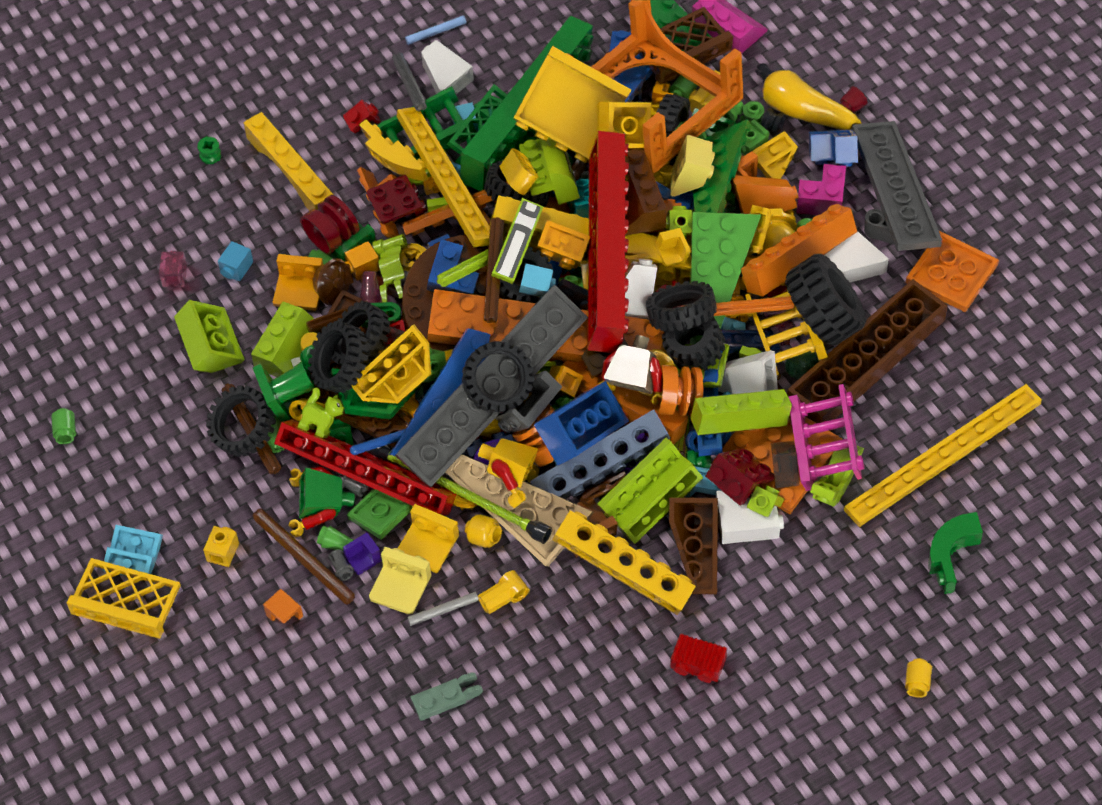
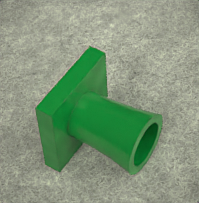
M303 361L275 379H272L261 364L253 367L267 405L281 422L291 420L285 405L286 401L317 388L313 383L314 380H311V373Z

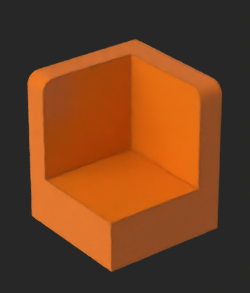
M282 589L277 591L263 604L266 616L272 621L277 618L281 623H286L293 615L299 620L303 617L301 606Z

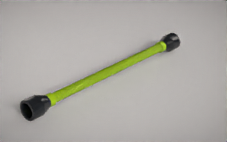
M389 444L368 451V453L378 458L389 460L393 463L396 462L409 469L396 456L389 455L393 449ZM443 476L435 482L457 495L484 507L490 512L515 523V525L520 526L521 529L526 531L532 539L542 544H545L551 536L552 527L541 521L523 519V517L500 507Z

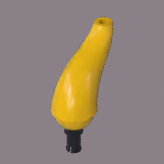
M761 63L756 67L759 70L755 69V73L764 83L763 99L773 109L796 119L838 130H852L854 124H862L853 112L809 86L796 73L790 70L772 71L765 63Z

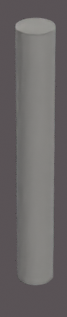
M476 592L411 615L407 617L410 626L477 602L479 601Z

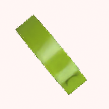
M857 446L858 456H862L864 448ZM849 448L834 451L828 465L851 460ZM853 470L822 476L820 480L812 485L810 493L813 494L812 498L835 507L844 495L854 475Z

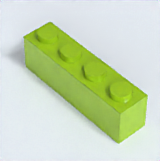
M784 389L695 398L691 421L697 435L787 426L792 404Z

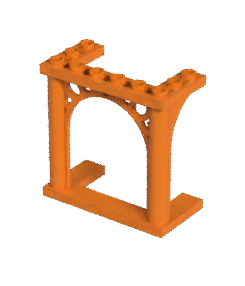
M631 0L628 3L631 35L590 67L613 79L618 74L633 67L643 65L663 66L676 71L715 96L667 138L665 116L659 112L642 125L643 149L651 170L655 174L680 152L687 135L699 137L743 99L742 53L734 48L720 60V74L680 50L663 34L651 14L650 0ZM643 51L645 53L643 59L635 58L640 52Z

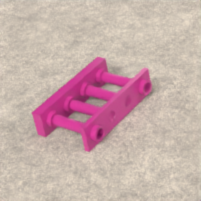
M843 384L839 385L840 396L805 404V402L801 403L797 395L788 397L792 404L790 414L800 479L806 491L811 490L813 483H815L814 480H818V477L853 470L857 480L862 479L861 470H864L865 467L862 456H858L850 406L854 405L852 393L847 392ZM842 406L843 418L812 425L805 424L804 417L808 416V413ZM842 427L846 428L847 439L812 446L808 443V438L811 437V434ZM849 448L851 458L849 461L817 468L812 466L811 459L816 455Z

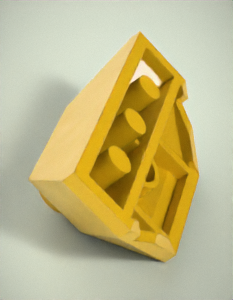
M415 324L375 358L365 370L361 371L362 377L360 379L356 378L358 383L355 386L352 385V388L362 401L397 404L431 375L429 342Z

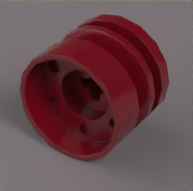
M328 195L324 201L318 203V210L311 209L300 218L301 226L310 241L327 255L332 254L342 245L341 239L344 241L350 239L351 235H355L360 229L358 221L351 210L342 200L334 195Z

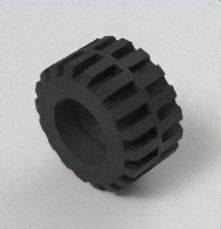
M529 246L519 268L525 269V265L530 264L553 269L552 264H548L549 259L546 255L542 257L540 250L533 252V247ZM500 279L499 296L502 295V299L537 303L541 299V297L520 293V286Z
M714 316L709 318L707 322L701 321V325H692L693 328L690 329L684 327L680 331L678 329L674 331L667 329L664 331L665 333L662 334L663 346L678 369L687 366L690 370L693 367H699L705 371L709 365L714 366L716 364V359H721L722 354L720 351L725 350V338ZM697 335L703 336L696 344L684 346L690 338Z

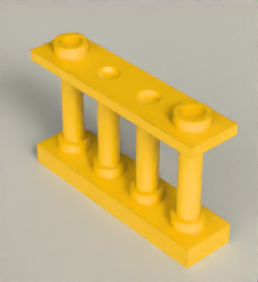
M785 292L771 298L789 297L791 295ZM746 294V300H751L750 294ZM796 305L794 309L759 321L757 312L747 313L748 318L753 317L765 351H770L769 346L799 335L810 336L807 343L776 353L775 363L809 351L811 353L816 352L819 360L827 358L822 340L811 330L805 321L801 322L800 326L767 338L765 337L763 329L796 317L798 319L803 318L799 314Z

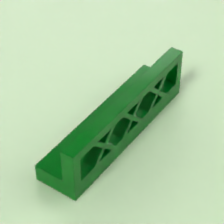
M495 84L492 85L447 143L448 146L460 154L455 161L459 165H461V152L464 148L455 140L457 138H466L468 145L471 137H474L477 133H470L468 124L477 123L478 130H480L483 126L482 123L488 120V118H481L479 109H488L491 116L494 112L493 109L496 110L500 105L492 104L490 95L494 93L502 100L507 96Z

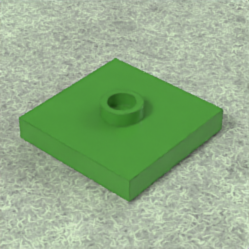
M373 489L347 513V517L350 521L382 540L410 513L413 506Z

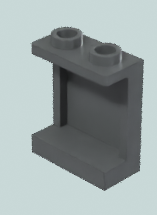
M547 371L533 376L532 394L518 411L511 409L499 413L495 417L503 431L511 434L529 428L560 391L562 386Z

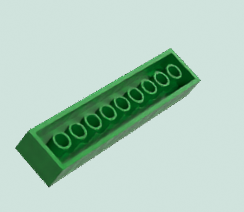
M570 15L461 152L460 178L464 184L478 191H483L489 167L493 163H497V161L503 162L512 148L518 150L519 145L526 142L532 129L528 128L526 131L515 125L517 121L513 118L550 49L554 46L582 63L588 62L592 55V50L590 49L594 39V35H592L593 25Z

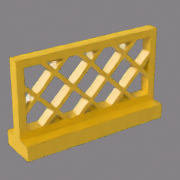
M91 558L74 595L69 596L67 605L72 615L160 639L164 632V622L181 585L180 582ZM94 567L102 568L106 572L105 575L94 580L91 576ZM119 574L127 576V581L115 586L112 577ZM109 579L113 587L99 593L96 585ZM141 580L149 581L150 587L139 592L137 591L135 583ZM131 585L135 593L122 599L118 591ZM164 586L172 588L170 594L161 598L156 591ZM90 587H94L97 593L90 598L81 597L83 591ZM154 592L157 600L144 605L140 597ZM116 593L119 601L112 604L104 603L102 598ZM138 598L141 607L133 611L126 609V603ZM160 605L162 612L159 618L148 614L147 610Z

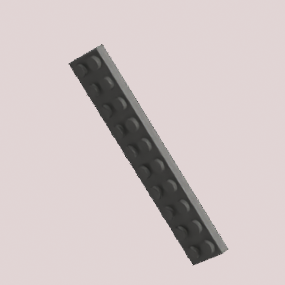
M553 285L501 342L516 345L520 351L523 350L526 353L525 356L530 359V365L534 369V376L588 317L556 285ZM500 354L488 355L477 367L475 376L477 386L488 398L494 400L508 399L518 389L520 383L519 369L509 357ZM464 382L460 384L395 454L423 483L430 487L434 485L500 413L485 411L481 407L474 405V402L467 397V392L464 391Z

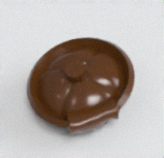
M337 258L321 265L313 277L314 290L326 305H333L341 290L348 292L350 284L354 283L350 265Z

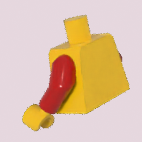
M500 439L495 448L482 443L478 457L489 461L487 472L502 479L507 490L512 493L508 497V503L511 507L516 508L526 498L525 493L522 490H518L517 487L521 488L525 480L531 483V480L538 477L539 468L534 464L538 449L507 439Z

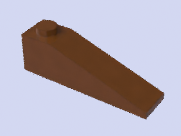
M669 498V523L686 575L691 579L692 584L696 586L692 593L694 595H717L718 498Z

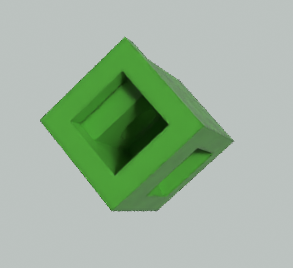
M755 119L751 121V129L745 135L747 137L746 144L742 145L740 151L743 155H747L769 141V131Z

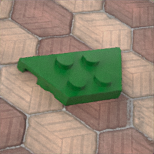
M332 368V377H334L340 369ZM419 386L397 404L362 401L353 388L349 391L346 390L344 393L340 392L338 395L345 414L392 419L414 395Z

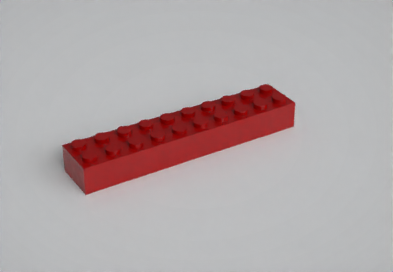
M598 131L589 155L588 236H590V239L588 241L587 350L612 353L617 350L618 345L623 343L624 333H627L629 319L625 318V312L627 313L629 299L625 298V292L627 293L629 279L625 278L629 265V259L625 258V253H627L629 240L625 239V233H627L629 220L625 219L629 206V201L625 200L629 187V182L625 181L629 168V163L625 162L629 144L625 143V134Z

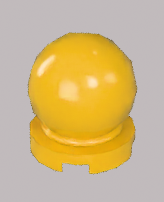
M781 208L772 209L771 225L767 230L763 245L764 249L761 254L766 249L781 242L782 238L796 231V218L792 212L787 214L783 213Z

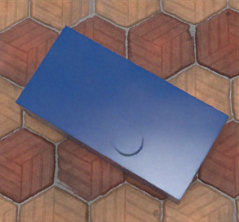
M604 381L541 419L534 426L557 466L578 456L629 422L607 382Z

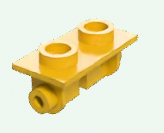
M752 205L750 214H761L749 248L750 252L762 253L770 219L773 216L772 209Z

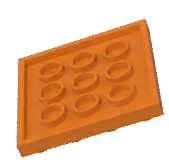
M791 414L789 415L787 426L735 431L722 448L723 452L747 449L753 453L756 460L769 466L771 472L776 476L772 482L756 486L765 489L768 485L780 491L778 496L784 498L781 507L778 508L789 515L807 493L800 479ZM804 417L805 424H817L814 421L808 419L807 417ZM830 431L811 434V437L808 438L809 445L817 446L843 439ZM833 452L814 456L811 459L812 466L816 468L826 466L830 462Z

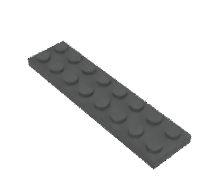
M895 121L854 124L852 130L857 135L858 149L896 250L941 247L942 238Z

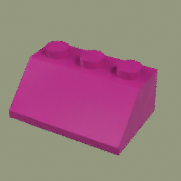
M699 0L692 6V12L705 7L725 32L730 31L733 35L732 50L735 48L743 53L767 32L766 27L726 0ZM703 15L695 19L698 23H707ZM707 31L713 38L719 35L717 32Z

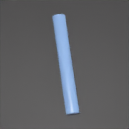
M460 16L406 36L405 40L408 45L466 24V19L464 16Z

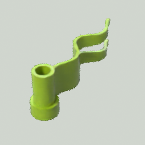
M404 234L373 242V249L380 258L378 263L384 282L383 285H380L382 303L388 302L387 286L393 284V282L399 299H402L403 296L401 281L405 280V273L401 264L400 254L402 248L408 246Z

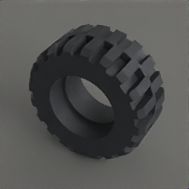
M814 254L788 271L785 280L788 286V293L791 295L793 303L806 324L810 326L811 330L822 341H825L826 344L838 345L864 328L866 314L862 308L863 305L849 280L837 268V265L830 261V258L824 256V254Z

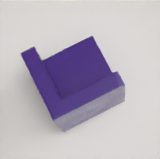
M367 532L343 547L345 559L352 565L357 575L382 561L379 547Z

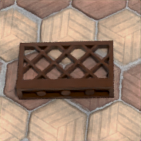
M705 7L660 28L664 35L672 36L671 42L676 47L684 50L686 54L702 64L732 50L733 35L729 30L725 32ZM702 15L707 20L706 24L694 22L696 18ZM680 26L690 27L689 33L677 31V28ZM692 29L705 30L704 35L691 34ZM708 30L719 34L714 38L706 36ZM675 37L686 38V44L674 43ZM690 39L702 41L698 46L689 45ZM643 51L639 53V55L642 58L645 57V53ZM648 65L656 74V81L660 85L681 75L663 66Z

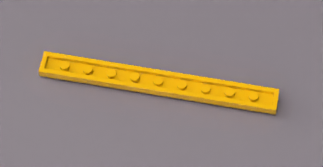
M415 107L398 109L397 118L472 246L475 248L489 245V224L421 111H416Z
M1025 384L844 507L845 513L858 527H861L1041 405L1042 399Z

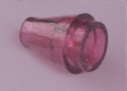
M376 271L363 272L360 292L362 301L380 303L381 294Z

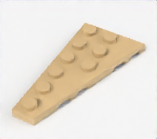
M461 454L446 470V473L457 484L523 517V519L541 521L551 526V536L545 544H542L532 539L520 526L485 509L545 566H549L564 549L563 546L553 541V538L570 510L572 512H580L587 517V521L594 514L591 510L525 481L521 488L517 487L518 490H522L525 493V501L516 508H513L508 503V497L512 493L507 490L502 479L487 472L488 465L464 454Z

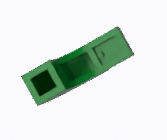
M977 512L962 514L950 519L939 528L932 540L928 560L929 574L936 573L938 585L943 586L945 594L954 593L957 582L950 558L951 555L960 548L981 544L983 531Z

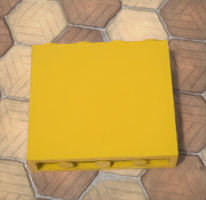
M552 46L513 119L517 121L515 125L526 131L528 128L536 131L535 136L546 142L548 138L556 142L555 147L564 152H567L568 149L576 153L575 158L586 163L589 160V155L599 131V101L625 102L631 89Z

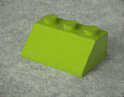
M189 300L174 316L193 370L213 373L240 364L245 360L224 307Z
M282 302L251 353L254 367L261 364L268 374L279 377L292 369L291 359L300 357L302 352L300 347L301 338L309 333L306 323L314 318L303 308Z

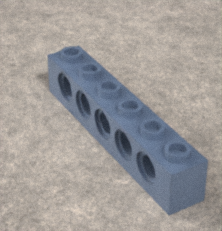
M652 410L600 440L578 456L559 466H555L530 482L532 485L563 499H567L570 496L577 497L585 492L584 488L603 482L606 479V475L624 470L626 468L625 464L632 460L636 462L643 459L647 455L646 452L655 448L665 438L670 439V436L655 410ZM648 433L649 438L646 442H637L639 434ZM620 445H627L628 451L625 454H617V448ZM599 457H607L606 465L603 467L596 466V461ZM581 468H585L587 470L586 476L582 479H577L576 472ZM558 481H566V487L563 490H555V485Z

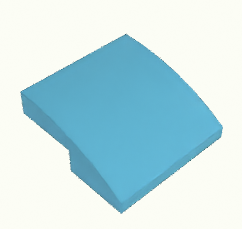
M115 525L111 546L107 547L104 562L151 574L163 535Z

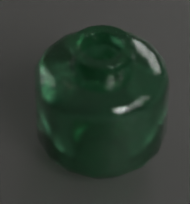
M809 351L787 359L785 369L790 377L799 380L820 360L816 352L811 353Z

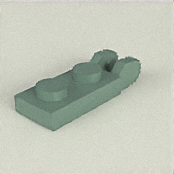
M470 672L460 676L458 679L455 678L410 696L419 720H425L480 696L483 693L481 685L467 688L464 692L461 690V688L477 680L476 674Z

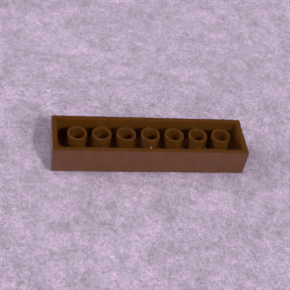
M912 279L866 320L863 329L838 344L827 354V358L821 359L788 388L787 396L797 395L801 403L809 404L839 397V385L843 384L846 391L852 393L853 401L855 402L945 321L948 305ZM842 406L808 413V416L805 417L815 423H821L836 419L843 413Z

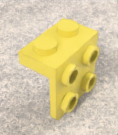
M385 547L381 554L383 568L369 594L370 601L406 614H413L432 576L430 563L421 556L414 557L405 554L398 548L390 549Z

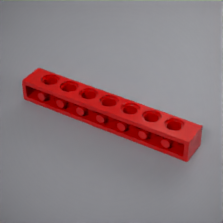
M292 419L281 422L274 444L409 505L414 506L416 504L443 516L450 514L457 495L456 493L436 483L430 487L423 483L413 472L368 452L352 455L350 453L352 445L332 436L327 438L316 436V429L302 430L298 428L299 422Z

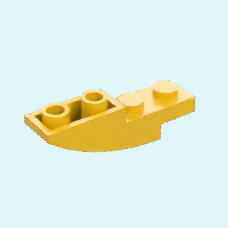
M367 120L359 124L365 137L368 139L365 145L370 155L379 163L399 175H407L408 178L426 181L429 179L425 172L427 167L420 158L416 160L413 157L414 153L408 145L403 146L399 141L393 144L388 137L384 139L381 136L383 133L376 124L371 125Z

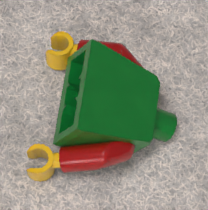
M297 468L291 470L290 473L293 478H290L289 481L293 487H299V518L302 519V522L296 519L289 522L291 529L298 527L290 532L293 537H300L304 532V528L308 530L337 517L342 506H353L355 494L343 492L342 479L334 476L325 468H305L303 472Z

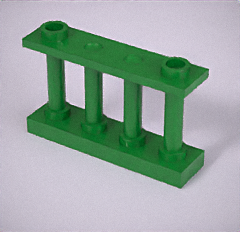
M452 86L426 99L427 107L425 110H421L424 118H427L431 124L435 136L445 152L452 149L447 143L466 120L461 118L454 105L459 100ZM446 108L455 125L443 130L435 113ZM397 115L377 125L383 133L381 136L384 139L388 137L393 144L396 141L400 142L396 134L403 131L404 128L399 122ZM469 123L470 133H475L476 129L473 123ZM457 138L455 142L461 144L466 141V138ZM411 147L410 149L414 153L413 157L416 160L421 159L415 147Z

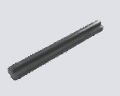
M403 53L393 54L392 59L415 110L419 112L422 109L425 110L427 107Z

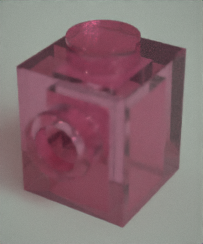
M161 252L159 276L162 286L185 287L187 262L184 252Z

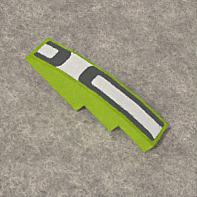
M522 198L491 276L511 284L514 283L543 206Z

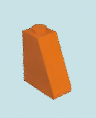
M739 175L731 178L741 214H750L752 205L768 209L781 208L783 212L797 208L795 199L799 197L796 187H791L787 179Z

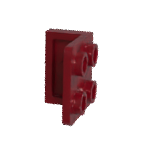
M407 175L400 176L367 190V196L382 224H387L411 213L415 218L427 212L423 200H419L417 197L419 194L415 184L410 183Z
M747 449L719 453L705 475L738 505L745 504L756 485L772 482L776 477L771 472L769 466L756 460L753 453Z

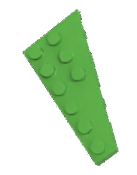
M692 213L690 283L698 281V283L705 282L710 287L712 286L716 303L731 301L761 214ZM725 315L714 316L721 329ZM697 335L690 338L689 344H696L703 336Z

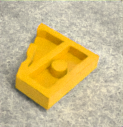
M785 131L753 150L758 156V168L766 178L781 179L793 159L798 146Z

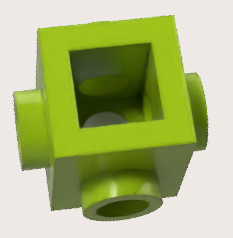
M673 206V210L667 212L666 229L664 230L669 231L681 228L685 239H687V235H691L692 210H686V206ZM679 217L684 218V225H679L677 223V219Z

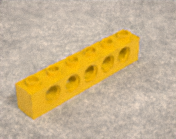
M570 510L553 538V541L677 616L696 587L692 584L691 579L685 575L679 574L678 576L670 571L671 568L667 564L653 561L647 552L641 549L635 550L629 546L628 541L619 536L615 538L610 535L608 530L600 524L594 525L587 521V517L580 512H572ZM577 532H586L589 536V539L585 541L581 540L578 537ZM606 544L609 547L610 552H601L598 548V545ZM619 557H628L630 559L631 565H622L619 561ZM648 569L652 577L644 578L640 570ZM661 582H669L672 585V591H665L661 586Z

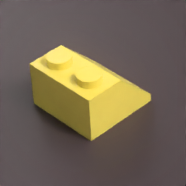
M690 135L686 136L672 167L671 196L675 197L703 187L707 178L710 179L712 177L714 166L711 164L715 156V152H712V142Z

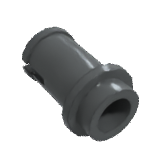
M342 550L332 551V555L329 554L328 558L336 570L335 576L341 581L350 579L353 576L352 565L347 563Z

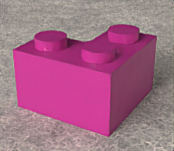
M824 164L822 182L800 180L797 213L821 215L831 205L840 204L842 206L846 166Z

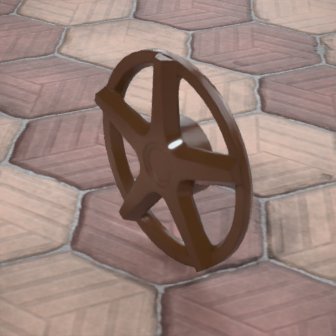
M623 471L614 476L607 475L603 482L586 488L585 492L579 497V500L586 502L606 494L627 474ZM618 478H621V479H619L616 483H614V484L612 485L611 482H613L614 480H616V479H618Z

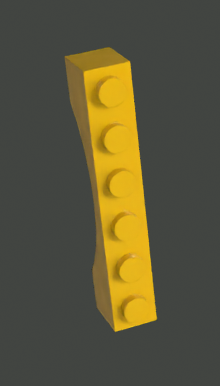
M262 112L243 122L247 139L258 152L269 157L280 168L309 211L311 209L318 210V203L324 201L328 195H333Z

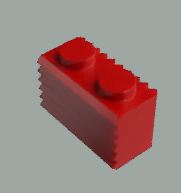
M680 634L671 657V668L680 675H695L703 682H718L727 658V648L693 638L692 636Z

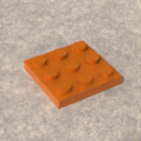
M939 231L942 238L941 247L927 248L906 277L905 283L908 284L914 279L941 301L966 313L998 266L999 259Z

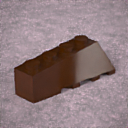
M644 149L628 150L625 162L629 163V168L625 181L629 182V187L625 200L629 201V206L625 219L629 220V226L625 236L666 229L667 208Z

